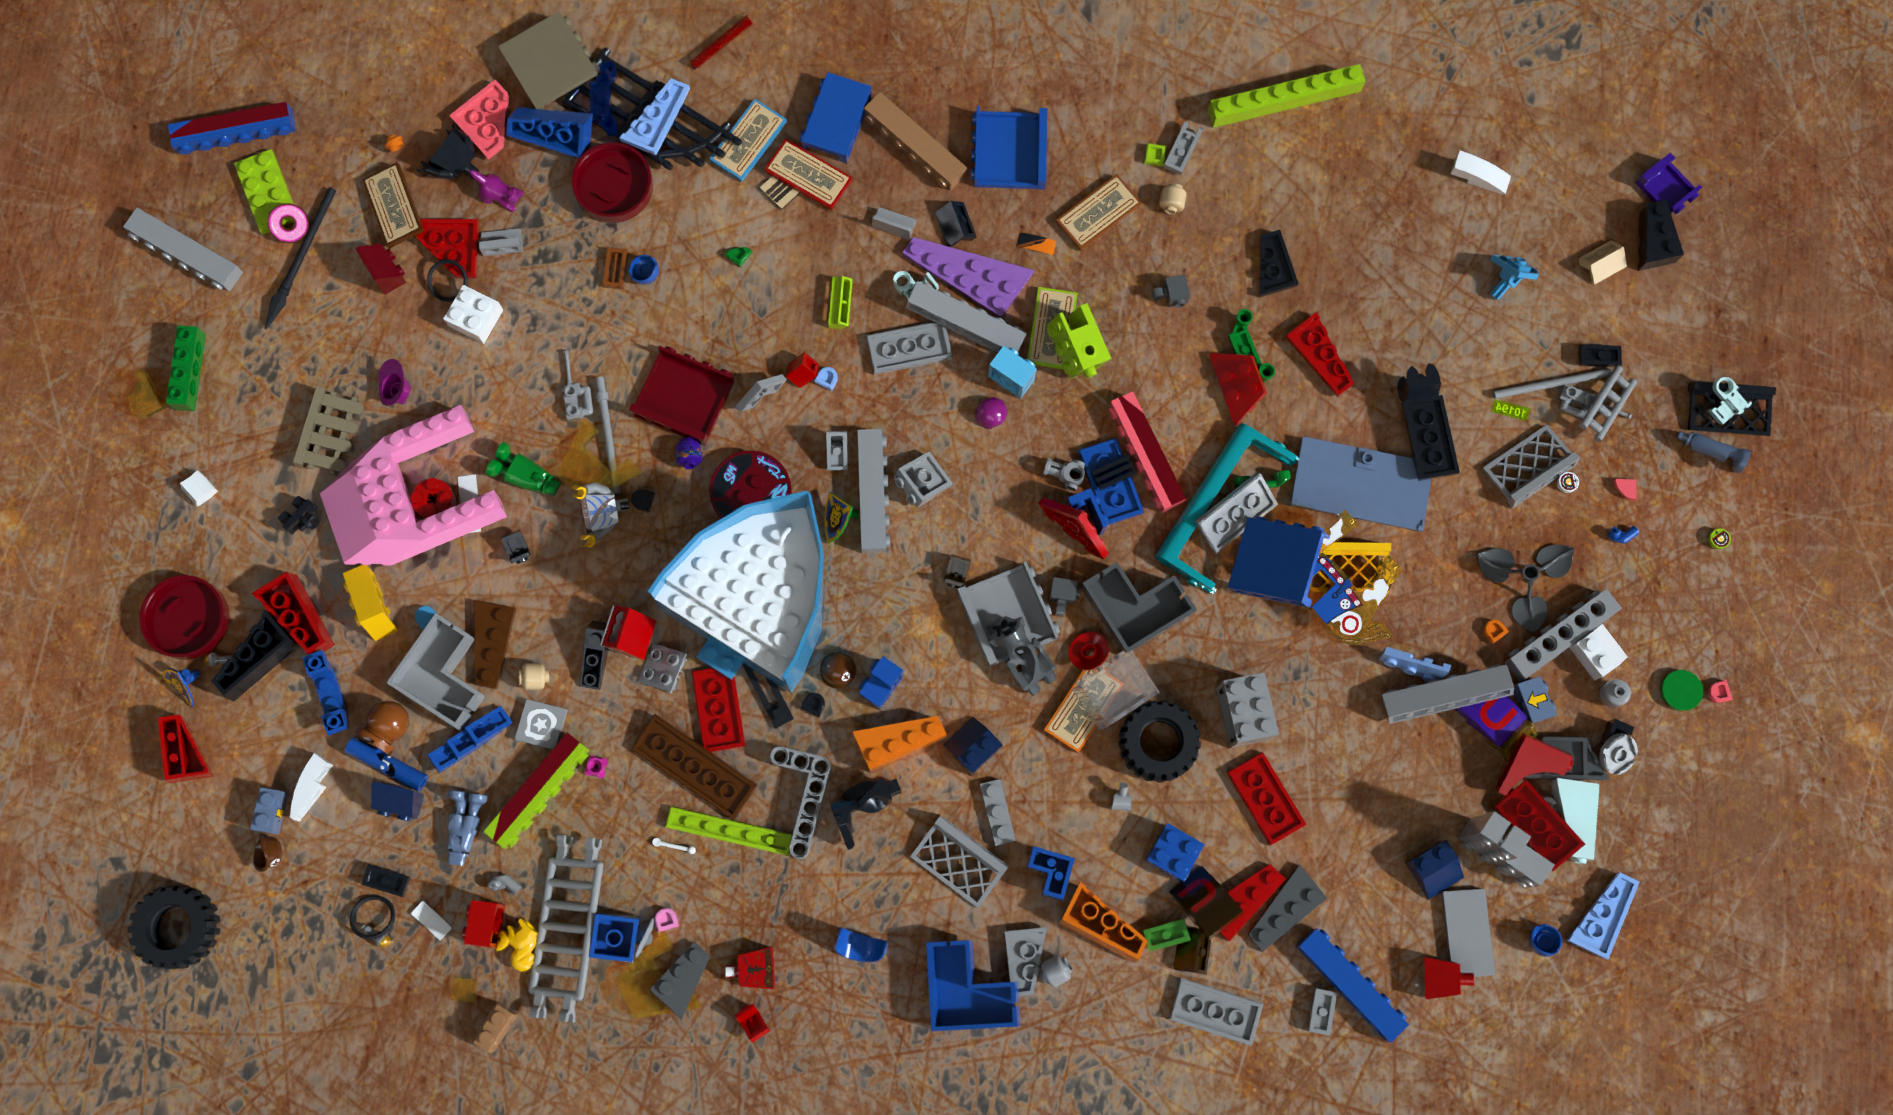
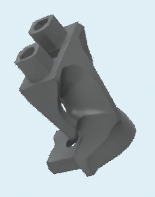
M1004 616L998 623L987 627V630L993 636L989 639V642L995 647L1003 646L1008 657L1005 664L1016 684L1034 696L1040 691V687L1037 684L1038 681L1043 679L1046 684H1050L1056 680L1053 671L1056 669V666L1035 637L1031 639L1032 642L1030 643L1025 633V620L1023 617L1012 619ZM1021 647L1024 649V653L1017 655L1015 649ZM1034 648H1036V650L1038 651V656L1036 655ZM1018 664L1022 666L1021 671L1016 670Z

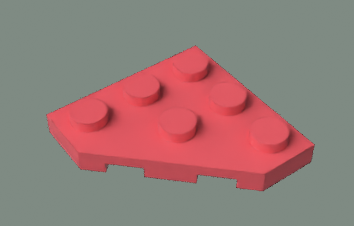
M494 80L449 116L471 138L472 143L488 160L504 148L509 95Z

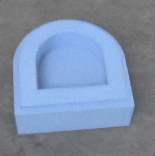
M824 367L818 372L814 383L833 391L838 381V376L833 368Z

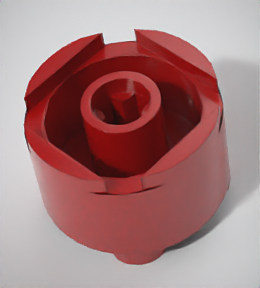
M429 478L420 482L410 496L413 509L423 519L457 506L458 501L455 492L444 481L436 478Z

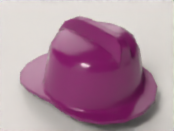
M388 359L382 364L378 373L380 401L386 406L406 404L411 391L410 383L404 378L400 362L395 359Z

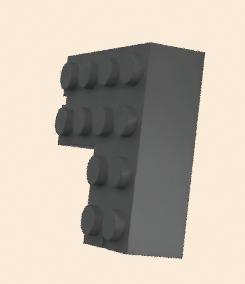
M1118 562L1104 569L1100 575L1096 574L1086 580L1080 587L1124 657L1191 617L1197 611L1188 595H1185L1180 600L1179 597L1182 596L1185 590L1175 575L1139 596Z

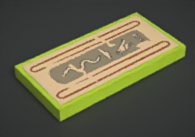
M1038 287L1027 358L1035 366L1064 370L1063 361L1056 353L1053 338L1047 332V324L1059 313L1063 312L1072 331V326L1067 316L1076 309L1078 293Z

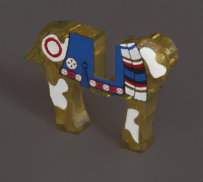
M1344 510L1336 516L1329 527L1324 529V532L1330 536V539H1323L1313 574L1314 576L1322 570L1334 584L1308 609L1329 634L1343 643L1365 645L1377 640L1390 639L1393 633L1382 621H1373V617L1380 604L1386 599L1392 583L1403 569L1389 555L1384 556L1379 561V566L1373 579L1366 586L1356 590L1343 570L1323 553L1325 549L1360 525Z

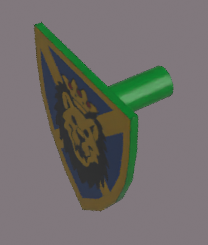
M831 492L828 495L824 517L825 534L828 544L835 541L844 532L849 518H858L859 516L857 510H852L853 506Z

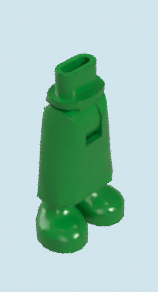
M505 441L499 445L496 451V459L490 461L485 473L489 477L502 475L504 476V481L530 491L540 492L544 495L548 493L554 496L561 485L560 481L554 479V475L549 474L531 459L520 453L513 456L510 445ZM499 461L509 464L510 467H509V468L505 467V466H504L502 463H500Z

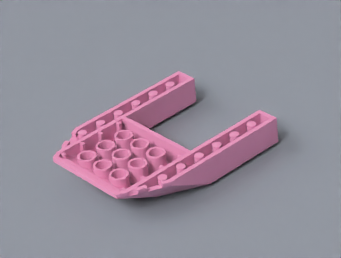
M462 405L384 436L352 460L320 493L344 564L355 565L361 563L363 565L382 564L384 566H391L507 517L501 499L494 490L419 521L417 513L412 507L410 494L398 463L473 433L474 429L469 416Z

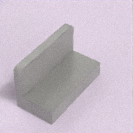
M881 207L878 208L876 216L873 215L872 218L873 228L910 240L916 224V219Z
M520 228L481 233L482 242H479V249L483 256L523 252L522 231Z

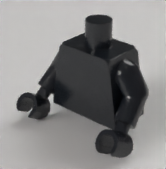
M453 123L451 125L454 130L449 131L446 129L448 137L431 157L428 164L424 161L420 162L424 168L416 170L422 176L429 175L439 179L452 180L454 178L458 179L464 172L471 179H474L470 174V170L480 171L471 164L475 157V149L471 138L459 130L457 125Z

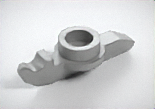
M651 918L646 930L639 932L637 935V942L639 944L635 951V958L642 953L644 946H648L653 940L651 932L655 925L654 918Z

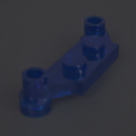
M605 61L600 65L601 74L594 82H590V113L593 114L592 121H596L608 136L613 137L618 133L616 119L611 116V84L617 80V69L613 62Z

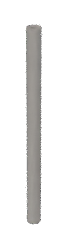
M1607 368L1493 391V397L1498 399L1563 386L1565 384L1608 377L1611 374V370Z

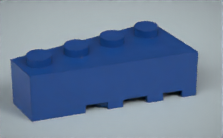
M517 107L508 117L507 136L580 158L590 148L593 114Z

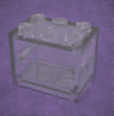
M1123 650L1109 660L1110 665L1106 661L1092 671L1093 676L1088 673L1076 681L1077 686L1072 689L1099 731L1109 727L1160 693L1132 650L1128 653H1125Z

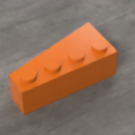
M1081 881L1077 885L1059 921V924L1133 963L1140 959L1148 942L1130 924L1121 919L1113 909L1105 905L1096 894L1088 890Z

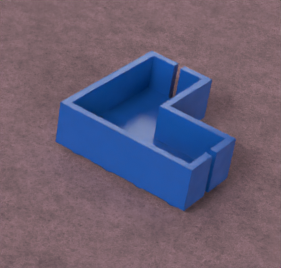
M973 940L926 943L931 1031L1021 1026L1020 1006H1015V1002H1019L1018 982L975 984Z

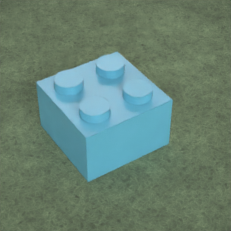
M1003 346L989 364L988 377L1021 399L1034 382L1037 368L1029 359L1024 360L1018 356V352L1013 348Z

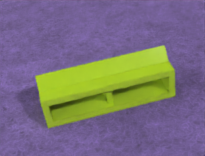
M840 276L833 277L829 328L843 329L849 325L853 281L851 278Z

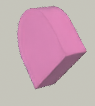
M660 909L655 915L658 933L680 926L677 915L672 909Z

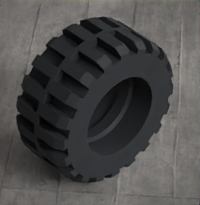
M1156 700L1150 701L1147 704L1138 706L1124 721L1119 733L1120 740L1118 741V746L1121 749L1120 755L1125 760L1126 767L1132 769L1137 777L1141 776L1146 781H1157V783L1172 781L1188 771L1193 766L1194 761L1197 760L1198 751L1201 748V742L1199 741L1201 736L1200 729L1197 730L1195 719H1191L1188 715L1190 713L1186 709L1182 710L1179 708V704H1170L1166 700L1156 702ZM1154 722H1162L1172 727L1179 739L1177 752L1172 758L1165 761H1156L1149 758L1143 752L1140 745V736L1143 729Z
M176 885L159 887L154 889V893H147L143 896L145 901L138 902L134 907L137 911L135 914L131 913L129 920H133L132 926H128V933H132V938H129L130 945L136 946L134 949L136 956H142V961L146 964H152V967L159 969L188 968L189 965L199 963L201 957L206 958L210 954L209 947H215L217 943L214 938L215 935L220 934L221 928H217V923L221 921L220 916L215 915L214 912L218 909L215 904L210 903L211 898L208 895L202 894V891ZM173 907L183 908L188 913L191 921V929L187 939L177 948L167 947L159 936L160 920Z

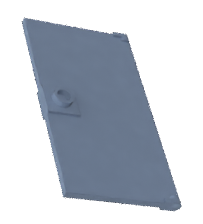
M1302 437L1299 453L1300 459L1297 464L1290 506L1423 532L1431 479L1418 481L1413 458Z

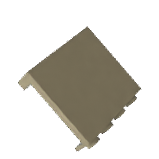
M559 11L498 46L536 109L546 110L545 105L593 77H596L598 81L601 80L598 75L600 69L596 62H590L589 57L591 55L586 46L581 47L579 43L582 40L578 33L571 31V22L567 16L563 17Z

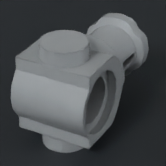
M1048 458L1043 475L1049 474L1058 477L1059 481L1064 482L1065 488L1076 491L1084 479L1085 463L1073 460V462L1061 464ZM1077 472L1080 474V478L1073 479L1069 474Z

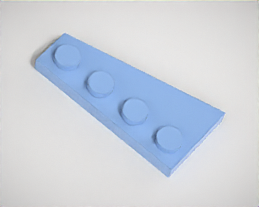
M671 78L655 96L656 99L651 105H647L643 110L644 113L637 120L633 121L630 129L619 137L620 141L657 155L690 90L689 85Z
M1617 873L1566 941L1605 960L1609 959L1639 881L1623 873Z

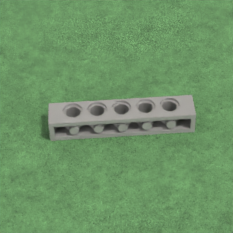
M1608 589L1602 592L1599 590L1594 591L1588 596L1590 600L1585 604L1583 601L1572 607L1574 612L1569 615L1564 613L1556 619L1558 622L1552 627L1549 624L1540 631L1542 635L1538 638L1533 636L1525 641L1524 644L1526 646L1523 649L1516 648L1508 654L1510 658L1505 663L1519 682L1528 678L1622 609ZM1591 606L1597 609V615L1591 612ZM1575 617L1580 619L1581 627L1575 624ZM1559 629L1565 632V638L1559 635ZM1543 640L1548 642L1549 650L1543 647ZM1527 652L1533 655V662L1527 659Z

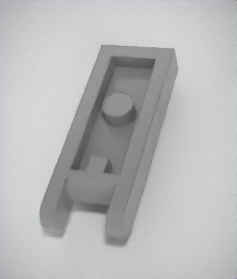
M1186 121L1163 167L1179 175H1182L1203 131L1200 127L1197 130V134L1186 130L1189 122Z

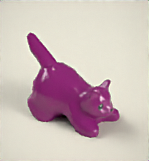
M470 170L472 177L480 182L478 196L483 202L491 204L494 200L500 203L507 211H515L514 203H517L520 197L523 196L522 190L505 184L500 177L494 174L484 176L477 171Z

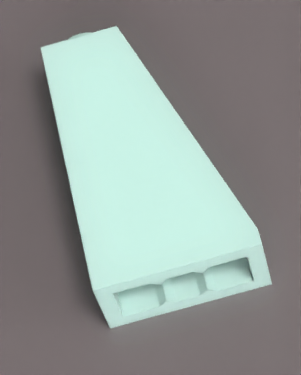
M1556 778L1551 780L1553 797L1558 804L1557 813L1586 844L1572 855L1570 859H1573V863L1586 864V861L1594 860L1600 784Z

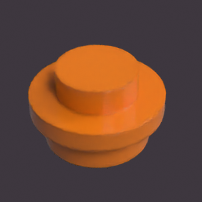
M393 135L386 139L387 143L384 145L390 152H395L404 146L402 136L397 137Z

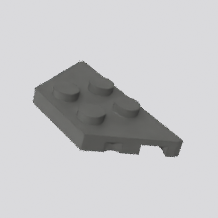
M1542 737L1541 741L1570 753L1573 756V766L1569 772L1566 771L1564 776L1557 773L1540 772L1524 777V779L1608 780L1607 774L1604 773L1599 764L1600 761L1597 755L1591 749V744L1587 738Z

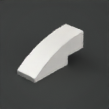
M1459 151L1456 155L1450 173L1468 179V184L1503 195L1506 194L1511 177L1495 165L1463 151Z
M314 753L299 777L291 804L290 818L300 821L326 789L321 780L329 772L333 764L321 755Z

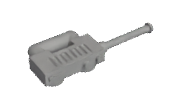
M564 350L567 384L563 385L562 392H564L563 400H565L566 419L568 422L584 420V416L593 413L591 389L589 386L581 387L580 383L573 384L570 373L569 351ZM583 395L585 408L579 407L578 396Z
M1565 384L1558 398V401L1561 402L1560 410L1583 419L1597 395ZM1573 402L1583 407L1582 409H1578L1576 407L1570 406L1569 404ZM1604 405L1608 410L1612 409V407ZM1620 411L1618 413L1619 415L1627 417V419H1630L1632 417L1631 413L1628 414L1623 411Z

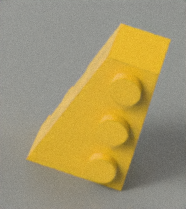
M360 565L343 573L345 578L343 586L346 592L350 593L351 598L348 601L352 609L356 611L354 619L357 625L363 626L374 641L397 632L396 625L389 619L388 614H391L388 607H385L382 598L383 593L368 565Z

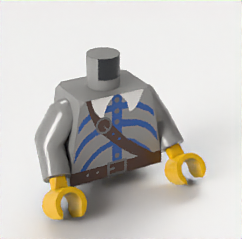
M596 482L582 486H572V489L578 490V493L572 496L581 499L586 531L589 533V535L583 534L580 536L581 540L588 539V542L583 547L594 546L595 541L605 536L619 522L618 512L629 510L627 498L615 500L613 490Z

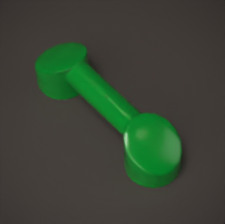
M1290 471L1274 473L1275 480H1267L1265 482L1269 488H1278L1291 478ZM1250 476L1234 478L1235 486L1239 487Z

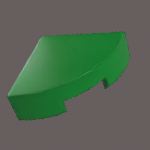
M747 247L732 248L724 255L741 268L753 252Z

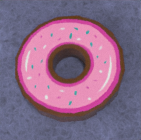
M283 203L270 211L268 228L271 235L283 243H295L306 236L309 229V218L300 206ZM286 217L293 219L294 227L292 229H287L283 226V220Z

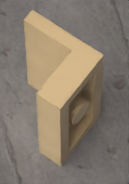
M1612 240L1578 258L1579 264L1590 270L1591 281L1594 285L1627 267L1624 246Z

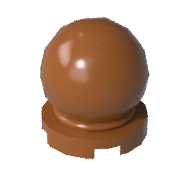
M394 701L377 703L367 715V726L364 728L359 726L355 734L391 755L395 750V747L392 746L393 741L400 739L408 729V713L401 704Z

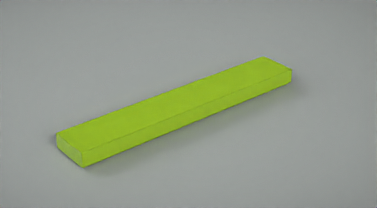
M671 806L665 826L669 829L787 856L790 854V844L793 836L784 832Z

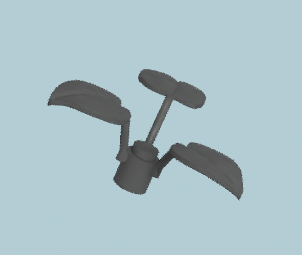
M1551 545L1541 549L1537 554L1536 561L1542 567L1528 564L1524 569L1512 570L1515 564L1514 557L1508 550L1502 548L1479 553L1478 564L1483 574L1493 582H1505L1509 577V573L1521 574V579L1528 583L1527 598H1519L1512 606V616L1519 625L1529 632H1535L1545 621L1547 605L1541 597L1531 598L1533 582L1537 580L1540 571L1543 570L1552 578L1565 576L1572 565L1574 548L1566 545Z

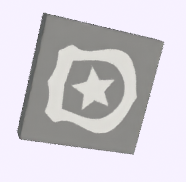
M526 699L514 740L553 750L559 743L568 710Z

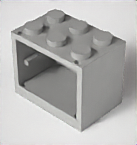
M1265 673L1224 680L1216 687L1230 749L1270 741L1279 735Z

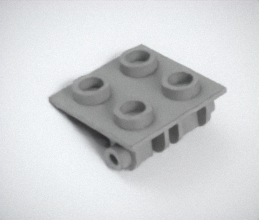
M653 643L638 682L672 694V691L676 689L677 679H680L678 675L683 672L681 669L684 663L687 662V653Z

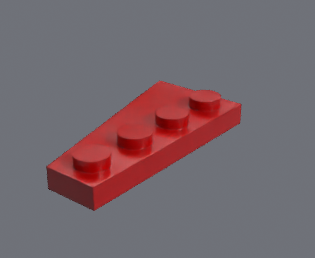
M1318 312L1314 313L1286 335L1285 338L1337 398L1353 386L1354 382L1345 364L1340 360L1337 349L1332 344L1325 326L1323 327Z

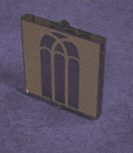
M773 176L759 187V190L768 197V201H772L781 211L800 194V192Z

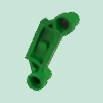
M1241 309L1236 315V323L1233 332L1228 335V339L1234 354L1254 356L1262 381L1265 383L1273 378L1275 368L1270 363H1261L1247 328L1253 319V314L1248 309Z

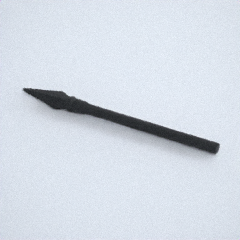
M331 187L328 188L285 279L282 281L280 288L277 289V293L271 298L265 329L270 326L286 305V297L289 295L292 282L336 193V190Z

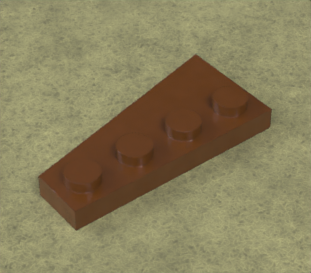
M474 600L475 685L498 690L516 608Z

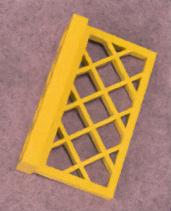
M1322 542L1320 556L1325 558L1324 555H1331L1328 558L1331 560L1335 555H1340L1346 561L1339 569L1335 567L1344 580L1347 578L1340 571L1347 564L1356 571L1349 578L1350 581L1357 574L1365 580L1366 583L1361 588H1356L1354 585L1351 587L1354 592H1364L1366 589L1373 591L1374 585L1371 581L1378 574L1389 587L1391 543L1332 542L1327 546ZM1356 555H1360L1366 561L1359 569L1350 562ZM1376 556H1384V565L1378 570L1371 561ZM1368 564L1376 571L1369 580L1360 572ZM1319 571L1316 574L1325 582L1320 587H1312L1311 581L1309 592H1328L1334 586L1330 582L1331 579H1327Z

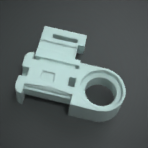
M899 271L894 275V287L900 295L904 294L909 299L915 287V281L905 271ZM927 272L922 282L928 283L929 281L933 288L938 290L939 285L930 273ZM899 277H905L908 283L900 286L896 281Z
M1720 377L1713 382V391L1724 401L1720 402L1721 405L1718 408L1714 407L1709 409L1708 412L1719 424H1724L1734 414L1743 413V409L1748 408L1752 404L1751 401L1746 402L1738 393L1737 389L1739 387L1731 378ZM1723 380L1728 383V389L1725 392L1719 389V383Z

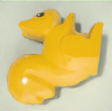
M520 918L517 929L512 925H508V932L505 930L499 931L496 951H503L511 945L515 949L510 957L511 966L515 970L523 972L530 969L534 963V954L531 952L535 948L538 932L527 919Z

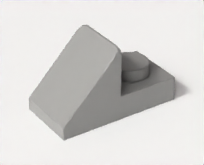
M826 431L827 470H848L847 431Z

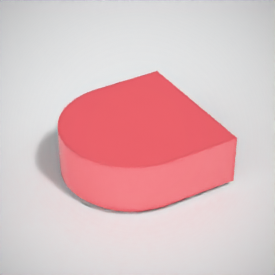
M1727 680L1715 682L1707 688V696L1714 703L1733 700Z

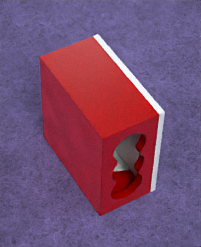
M613 605L600 645L624 656L644 660L657 620L631 608Z

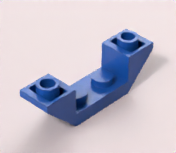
M320 650L302 657L308 677L314 680L325 714L321 718L327 736L349 729L348 710L336 673L324 651Z

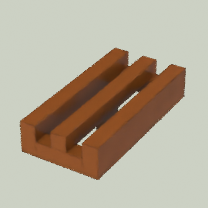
M607 247L603 278L604 288L624 289L628 258L627 249ZM612 253H615L612 282H609ZM620 254H622L620 279L618 283L617 274Z

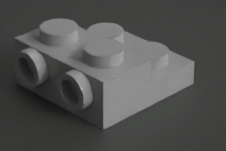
M930 452L902 466L894 475L896 486L904 489L907 493V501L911 505L915 504L917 508L929 502L937 494L948 489L953 484Z

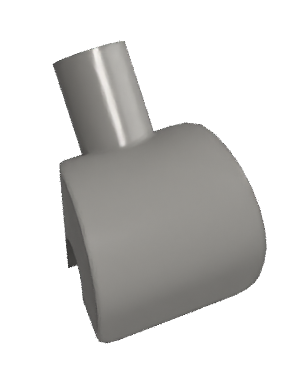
M1120 783L1119 791L1113 796L1111 810L1131 811V796L1127 792V783Z

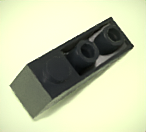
M592 620L586 627L580 687L601 689L609 649L600 644L607 623Z

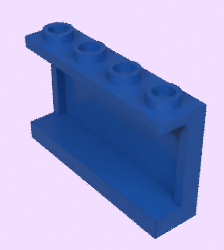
M827 72L825 79H821L819 96L816 95L813 100V112H809L806 124L808 125L806 130H802L799 141L802 142V148L807 150V147L830 153L839 156V161L847 164L864 119V107L870 102L872 97V86Z

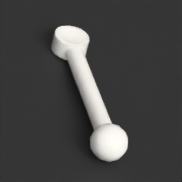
M654 838L652 844L656 847L660 845L688 851L689 854H694L696 851L694 846L685 847L667 843L659 838Z

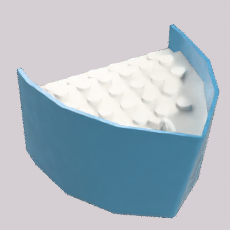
M803 491L740 507L698 532L658 575L648 590V593L661 611L707 640L697 658L730 680L736 676L744 663L784 690L792 693L804 675L822 631L824 552L811 494Z

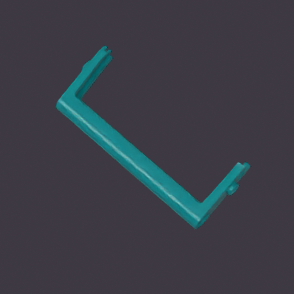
M1244 423L1238 425L1154 556L1159 562L1186 578L1188 584L1193 587L1198 586L1212 595L1217 590L1214 588L1216 583L1178 558L1181 553L1180 551L1197 526L1195 521L1205 514L1250 444L1288 466H1291L1292 463L1296 465L1300 459L1294 453L1287 450L1281 442H1274Z

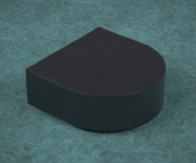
M645 489L636 490L632 494L631 502L637 510L649 513L655 493Z
M811 693L806 696L801 709L820 718L825 708V700L822 695Z

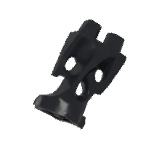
M879 779L859 783L847 789L841 798L829 803L848 850L855 846L851 829V814L857 810L865 813H877L891 804L892 797L901 793L897 779L889 782Z

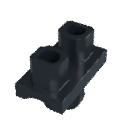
M297 496L292 501V505L297 508V511L291 515L285 510L278 517L283 524L282 527L292 535L298 529L303 532L307 527L312 530L315 528L311 522L316 516L312 513L318 508L309 499L305 500Z

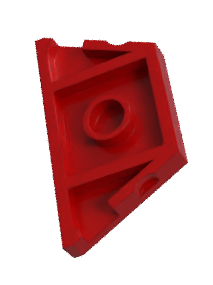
M1210 353L1209 356L1233 424L1238 426L1245 415L1251 412L1256 403L1261 401L1267 394L1256 361L1252 355Z

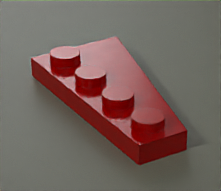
M1271 864L1228 891V894L1243 910V915L1220 932L1227 941H1230L1285 881L1286 878Z

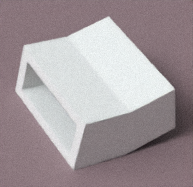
M198 470L180 483L183 492L197 507L218 492Z

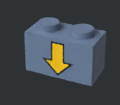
M1541 676L1514 685V694L1520 710L1527 716L1525 721L1527 726L1556 716V706L1550 700L1547 693V683L1542 680Z
M260 787L250 830L279 835L289 793Z

